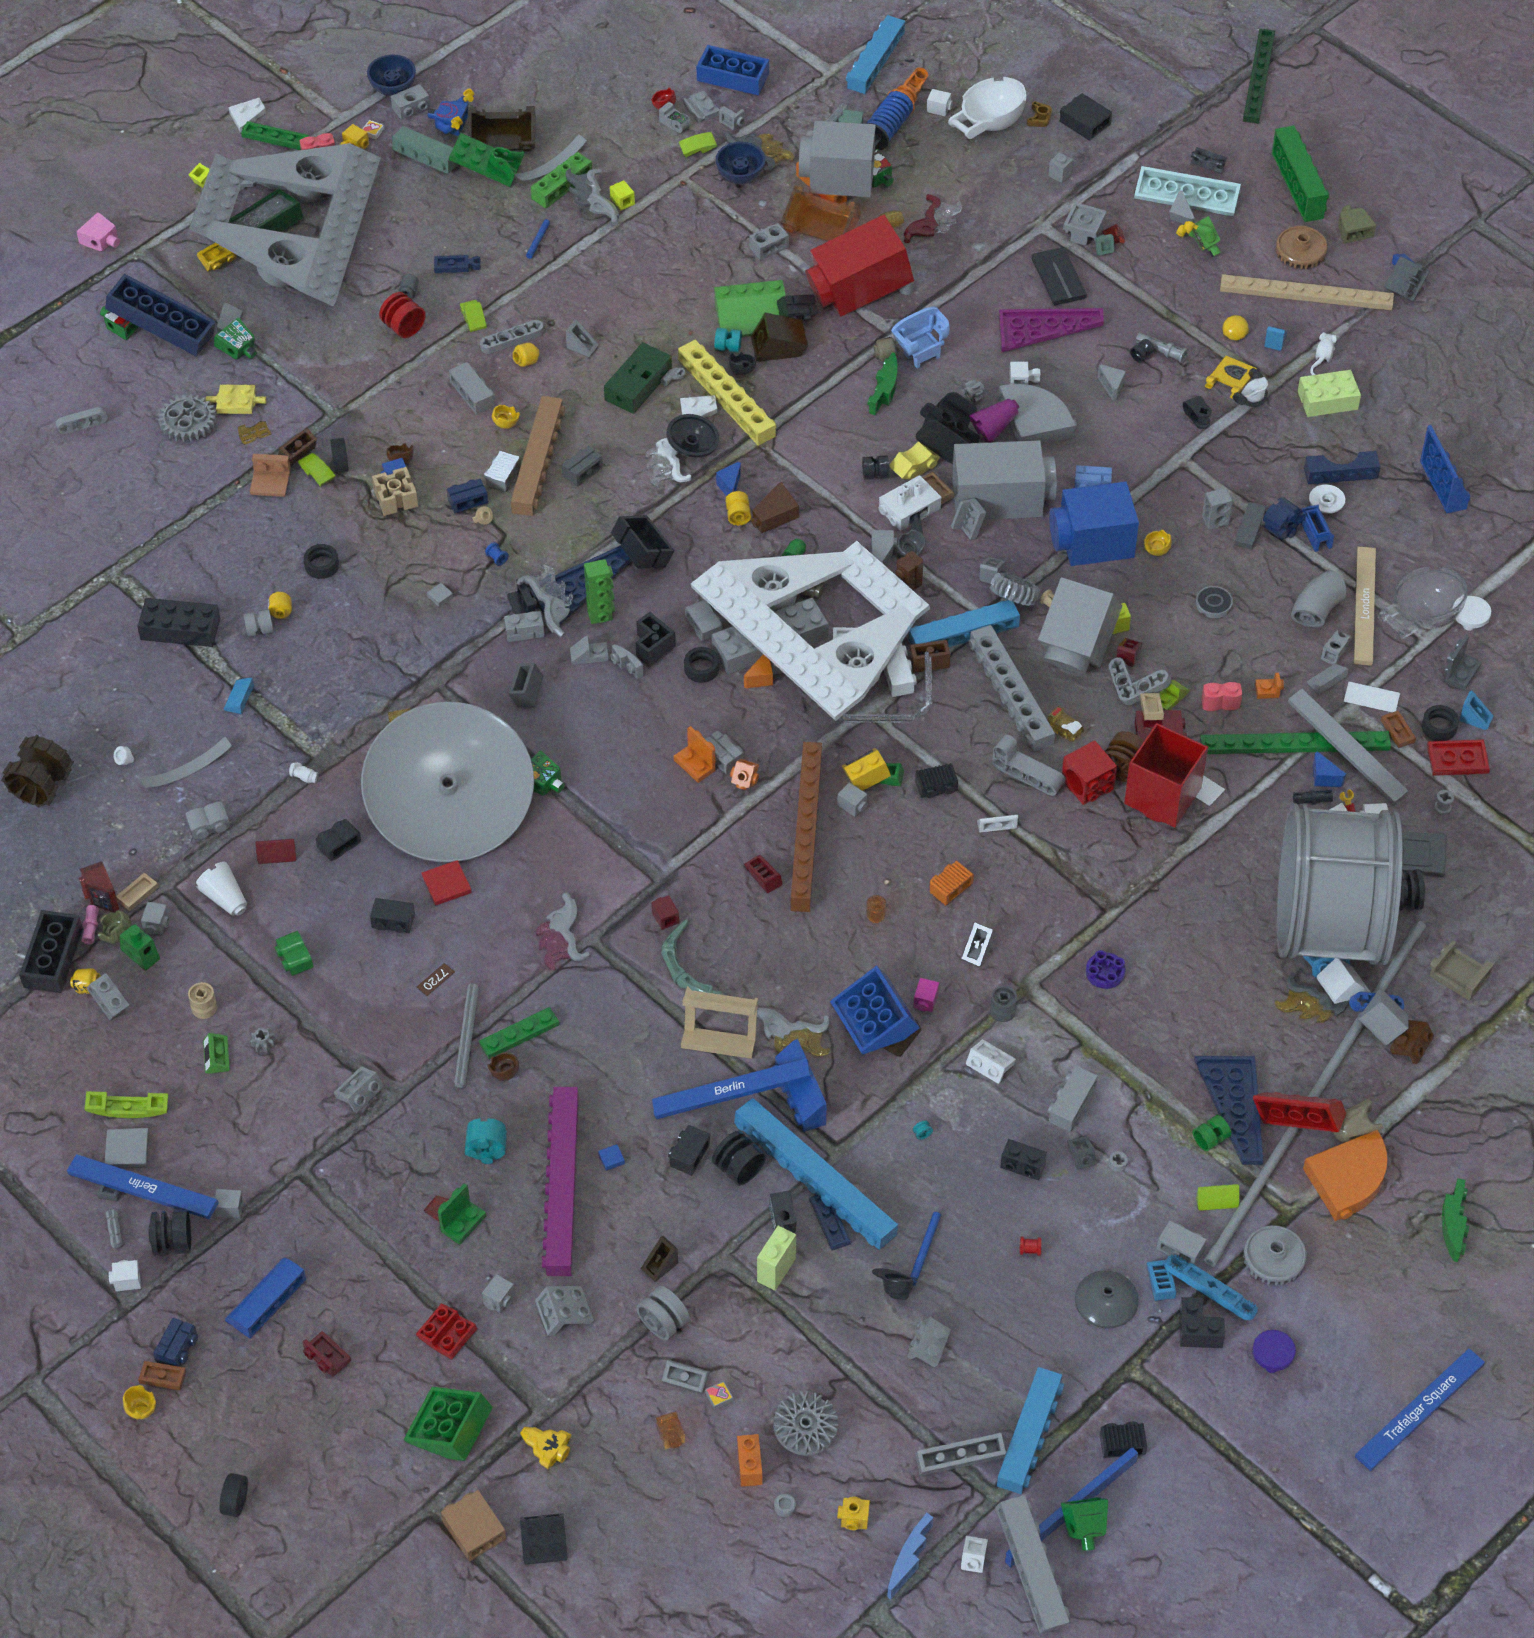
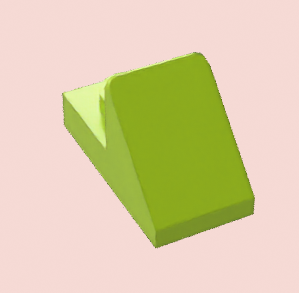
M472 300L460 303L461 312L470 332L487 328L480 302Z
M1171 680V684L1159 693L1163 710H1171L1190 690L1177 681Z

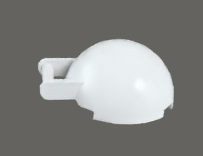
M1003 77L1004 81H994V78H989L974 84L962 96V111L950 117L949 125L961 130L968 139L974 138L983 131H1000L1012 126L1020 118L1025 108L1026 90L1024 85L1020 81L1008 77ZM968 119L973 126L968 128L962 122Z

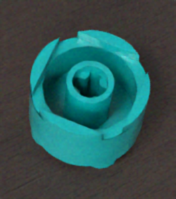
M481 1118L469 1122L466 1130L465 1155L481 1160L484 1164H491L493 1160L504 1156L507 1141L505 1124L492 1118H487V1121H481Z

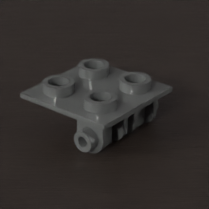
M1400 256L1384 287L1414 301L1430 270Z

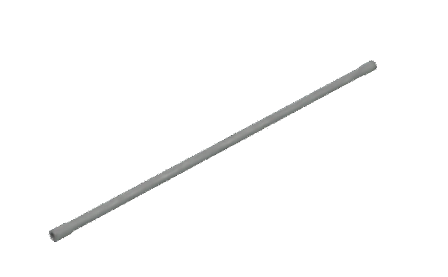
M1422 921L1415 922L1408 933V937L1373 993H1377L1379 989H1382L1384 992L1386 991L1412 947L1426 928L1425 923ZM1358 1017L1307 1097H1320L1364 1026ZM1287 1128L1226 1228L1205 1257L1204 1261L1207 1265L1215 1267L1225 1247L1300 1128Z

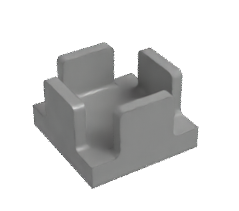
M1074 202L1064 223L1063 230L1068 234L1071 232V242L1087 245L1088 237L1094 238L1095 241V238L1101 235L1107 211Z

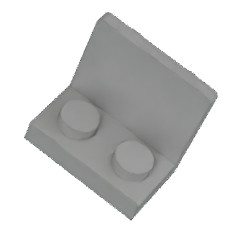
M546 1286L535 1300L547 1336H555L564 1324H591L594 1321L581 1286Z

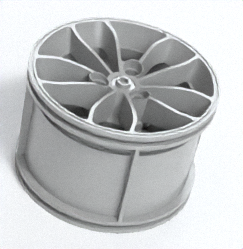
M1297 803L1290 805L1282 839L1277 891V947L1281 958H1286L1288 955L1289 958L1294 959L1298 955L1369 961L1373 965L1378 963L1379 965H1386L1388 963L1396 935L1402 881V829L1400 816L1397 811L1389 812L1388 810H1382L1379 814L1308 809L1306 804H1300L1298 807Z

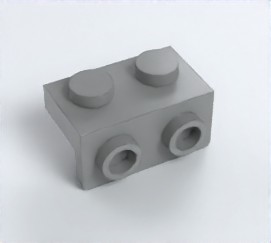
M976 498L963 500L959 503L951 525L953 530L961 528L970 540L977 538L986 515V511Z
M932 1317L920 1321L915 1328V1337L909 1344L907 1357L909 1359L918 1357L932 1367L937 1366L951 1329Z

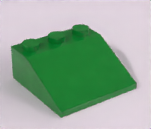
M431 1387L404 1441L448 1459L465 1461L493 1407L481 1392Z

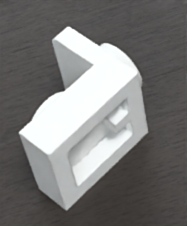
M966 1536L961 1563L962 1570L983 1572L988 1539Z

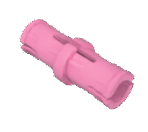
M95 905L86 907V917L82 923L83 935L81 941L87 945L94 943L95 931L98 928L97 917L99 908Z

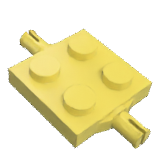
M227 384L220 385L217 396H206V401L217 404V414H252L255 404H266V396L256 397L255 385Z

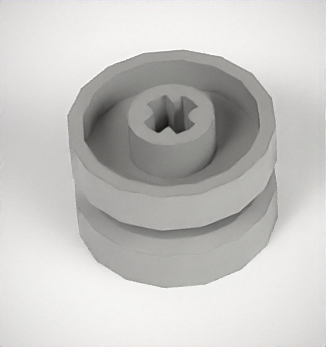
M658 1286L650 1293V1298H645L636 1306L637 1313L642 1322L653 1334L662 1340L667 1341L676 1333V1328H681L690 1320L689 1313L684 1304L673 1292L664 1286Z

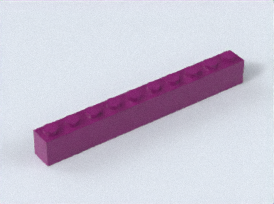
M553 1087V1095H549V1107H553V1109L548 1114V1123L552 1124V1130H548V1142H551V1147H547V1160H550V1165H546V1177H549V1183H545V1195H549V1199L544 1203V1212L548 1213V1219H544V1232H547V1237H543V1250H546V1256H542V1268H546L547 1276H572L578 1087Z

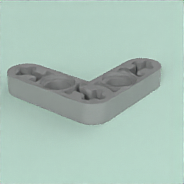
M1117 657L1109 663V670L1118 696L1125 705H1132L1140 701V693H1157L1171 684V677L1165 670H1158L1133 683L1128 666L1123 659ZM1117 665H1119L1120 673L1116 670ZM1122 678H1127L1125 684L1119 685ZM1149 684V688L1146 691H1141L1143 685ZM1125 690L1129 691V698H1127V693L1125 692Z

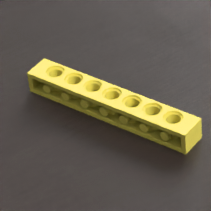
M693 340L678 348V360L711 396L715 395L716 401L758 446L776 437V423L774 420L770 419L765 411L756 405L754 399L750 398L744 388L740 387L735 379L726 373L724 367L716 362L715 358L706 351L702 344L700 345L696 340Z

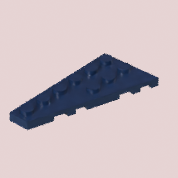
M621 545L539 583L540 588L547 594L563 600L565 608L570 609L568 616L559 624H562L586 602L584 563L606 559L607 565L611 566L613 577L610 578H614L632 562ZM530 587L531 597H535L538 607L544 613V602L538 600L532 587Z
M1195 1056L1194 1061L1219 1115L1225 1119L1231 1129V1137L1229 1138L1241 1164L1263 1165L1260 1115L1253 1101V1096L1258 1094L1255 1056Z

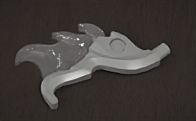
M541 564V567L544 569L543 574L534 577L530 575L522 576L518 579L517 584L521 585L525 582L532 587L538 600L543 601L545 604L544 620L552 633L555 632L561 638L566 632L559 627V623L568 616L570 609L566 607L573 601V595L570 593L569 597H566L565 582L562 580L561 584H558L555 580L553 568L547 564Z

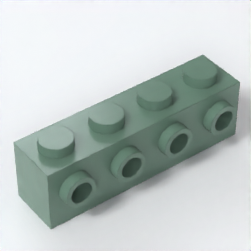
M403 126L392 137V149L444 173L449 174L458 165L448 160L453 147Z

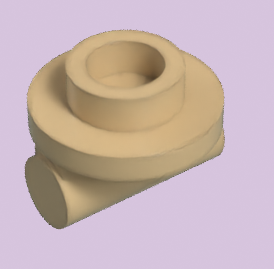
M486 506L480 507L472 519L475 523L489 524L492 521L493 513Z

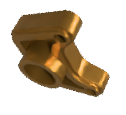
M1036 101L1032 102L1031 109L1035 111V115L1027 119V126L1047 127L1052 114V107Z

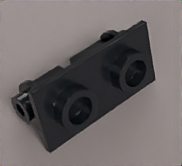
M1198 147L1191 154V163L1222 174L1227 157Z

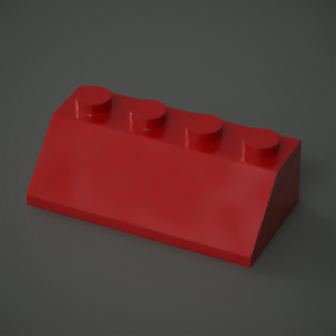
M1264 1092L1253 1096V1101L1263 1124L1339 1132L1346 1116L1342 1101L1337 1099L1306 1097L1296 1094L1288 1095L1278 1092Z

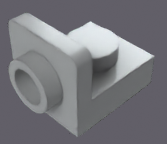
M723 106L719 109V122L735 131L745 122V110L741 109L739 112L734 113Z

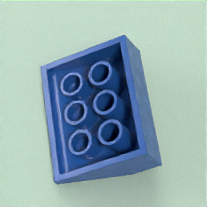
M1428 425L1420 462L1446 513L1465 510L1470 501V494L1464 488L1463 480L1459 478L1456 466L1450 461L1449 453L1445 451L1433 427Z
M877 965L830 1001L863 1055L905 1040L920 1028L888 976Z

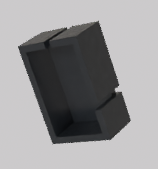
M647 515L619 516L611 531L613 537L621 544L625 553L638 569L664 568L674 553V549Z

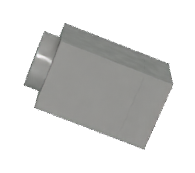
M1040 440L954 444L952 485L953 492L955 493V512L961 501L976 498L986 511L984 520L1043 517L1044 500L1056 499L1057 479L1054 457H1042Z

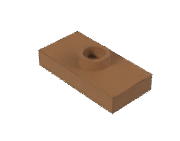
M934 472L922 477L941 496V504L954 498L955 493Z

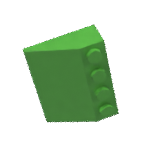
M783 280L714 287V300L719 328H725L729 332L732 329L742 330V337L751 336L765 312L779 315L777 300L785 296Z

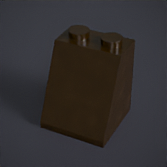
M765 312L751 335L755 359L758 362L801 357L808 348L803 321L800 319Z

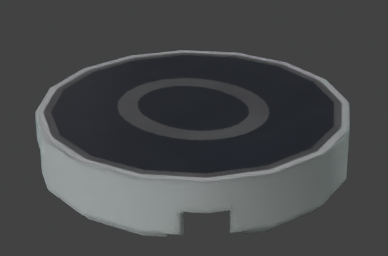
M1218 586L1205 587L1196 596V607L1201 614H1206V617L1221 618L1226 616L1232 609V596L1224 588Z

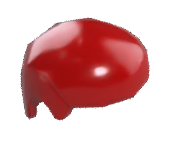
M670 87L667 90L657 91L651 99L653 106L659 110L668 102L675 105V91Z

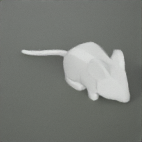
M1325 332L1320 335L1319 339L1321 341L1318 344L1315 355L1318 360L1311 366V375H1316L1313 369L1324 359L1327 362L1331 361L1333 351L1335 350L1336 335L1326 334Z

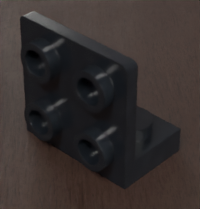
M564 1513L520 1517L525 1565L566 1561L568 1559Z

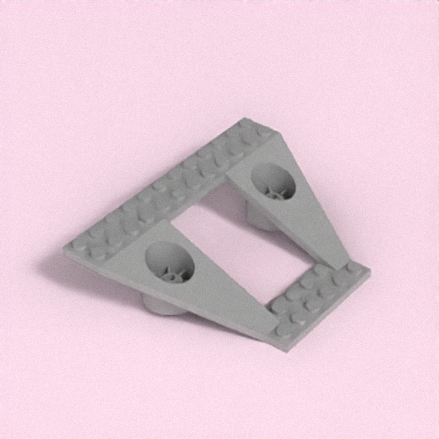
M351 143L230 160L216 153L189 229L207 237L257 266L261 278L270 285L276 287H287L290 285L302 293L334 306L381 157ZM243 179L286 186L287 191L294 198L306 203L319 200L323 193L332 194L319 239L228 223Z

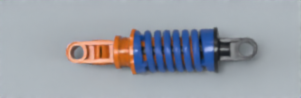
M916 68L903 85L889 91L887 97L866 123L876 125L875 150H884L909 115L915 110L914 104L917 100V95L928 78V72L924 68Z

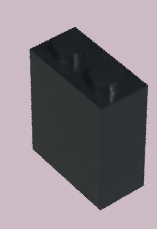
M1083 93L1073 98L1066 106L1064 105L1060 110V122L1089 141L1111 125L1112 111Z

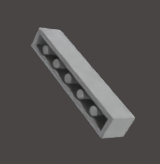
M1025 1495L1000 1502L995 1508L1039 1633L1042 1634L1066 1626L1070 1622V1613L1062 1602V1590L1059 1585H1056L1054 1579L1055 1571L1052 1564L1048 1562L1046 1545L1040 1540L1039 1525L1033 1520L1030 1501L1026 1500Z

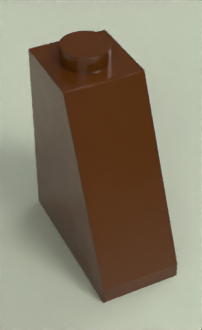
M782 482L778 483L752 510V525L754 528H758L762 534L799 518V505Z

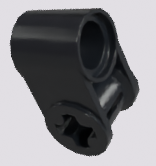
M1201 396L1183 402L1182 406L1185 414L1193 421L1197 428L1206 429L1210 426L1209 417L1212 410Z

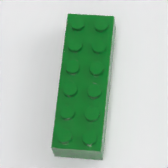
M1294 125L1275 129L1272 155L1304 222L1324 219L1329 192L1323 186V180L1318 175L1317 167L1312 163L1311 155L1307 153L1306 145L1301 140L1300 132H1297Z

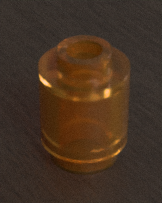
M873 895L867 900L866 915L871 922L879 923L886 916V900L882 896Z

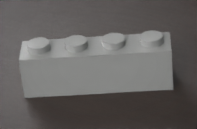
M997 1433L919 1450L916 1452L915 1457L919 1474L924 1476L1002 1459L1005 1457L1006 1451L1002 1434Z

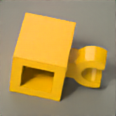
M354 124L342 133L343 141L340 145L351 143L361 149H365L369 145L368 132Z

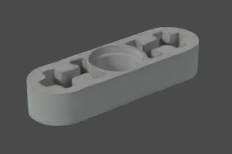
M96 407L60 417L55 424L60 434H68L103 424L107 421L108 416L104 408ZM80 419H86L83 422H78V420Z

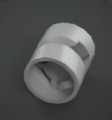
M269 609L260 610L258 614L254 612L243 614L248 637L257 636L259 632L263 634L273 633Z

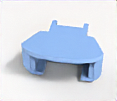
M928 307L902 319L891 331L899 345L904 349V355L908 359L913 356L914 366L918 369L920 368V363L933 357L940 358L941 346L944 345L943 339L948 337L950 325L948 319L937 307ZM933 329L939 334V342L930 333Z

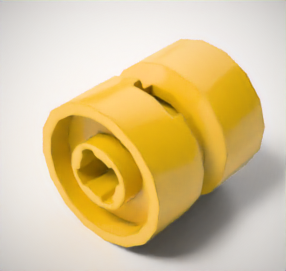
M741 491L728 494L725 498L728 521L737 526L748 523L751 519L748 495Z

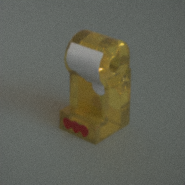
M1058 705L1048 715V722L1054 732L1073 742L1084 732V727L1078 720L1067 715L1064 712L1065 709Z

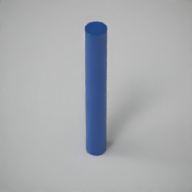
M548 219L543 221L526 254L527 258L531 259L550 224Z

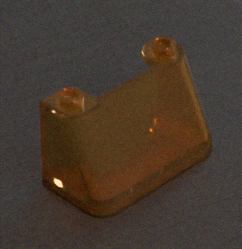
M795 185L781 219L784 230L793 233L795 231L821 240L830 241L853 230L860 219L861 211L856 203L849 202L847 206L844 202L843 204L813 196L811 192H802L803 187Z

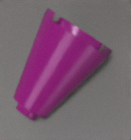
M1008 398L969 415L970 422L978 434L985 436L983 438L984 442L993 443L1017 416L1020 407L1014 399Z

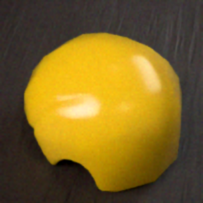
M1238 315L1228 317L1222 326L1223 335L1230 340L1237 341L1243 339L1249 331L1245 318Z
M498 405L492 412L493 422L502 429L514 427L520 416V412L516 413L514 406Z
M1164 530L1153 531L1147 534L1144 539L1146 551L1153 556H1162L1171 549V535L1167 534Z
M142 1385L131 1386L123 1395L124 1411L130 1417L137 1420L148 1418L156 1408L153 1392L146 1391Z

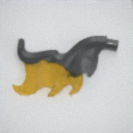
M729 131L724 133L728 144L733 142H749L758 146L764 152L765 163L768 165V167L763 169L765 174L775 168V164L782 159H790L791 162L794 160V155L791 151L778 147L783 146L782 142L768 140L773 139V135L761 134L756 137V134H747L735 137Z
M1293 972L1290 973L1286 983L1289 989L1287 1000L1282 1003L1275 1000V1006L1282 1012H1303V1014L1299 1015V1019L1320 1016L1316 1023L1326 1022L1330 1018L1331 1013H1334L1335 1016L1342 1014L1349 1004V1000L1334 1004L1327 992L1321 993L1317 988L1296 984L1294 982L1295 973Z

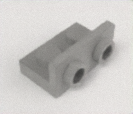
M361 1066L334 1092V1095L337 1099L348 1103L352 1110L357 1113L384 1086L376 1072Z

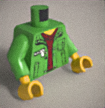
M1209 216L1197 223L1186 221L1184 225L1178 227L1176 232L1178 236L1184 237L1187 233L1190 237H1194L1202 251L1208 249L1211 257L1221 253L1216 244L1221 240Z

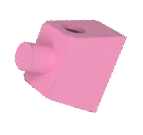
M96 213L77 230L79 244L98 251H104L109 246L116 248L120 244L115 225L100 213Z

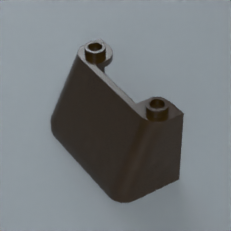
M476 106L468 107V136L494 148L502 147L509 150L530 152L535 148V106H526V111L523 112L522 109H518V112H486L485 109H482V112L477 111Z

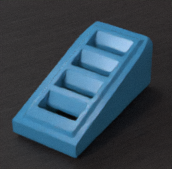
M1166 1260L1152 1261L1146 1264L1155 1301L1174 1299L1176 1297V1288L1172 1274L1165 1268ZM1164 1266V1269L1153 1270L1154 1267ZM1165 1273V1275L1155 1276V1274ZM1157 1280H1167L1165 1282H1157ZM1161 1286H1168V1288L1159 1289Z

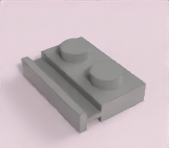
M705 91L693 94L688 99L683 98V104L698 123H701L702 120L706 121L719 116V109Z

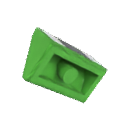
M208 1033L203 1040L205 1073L229 1071L228 1037Z

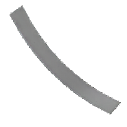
M578 134L560 154L546 164L534 170L515 175L522 181L546 175L565 162L570 156H573L587 140Z
M224 737L207 752L181 767L163 774L138 779L145 788L161 786L180 780L212 763L232 745Z

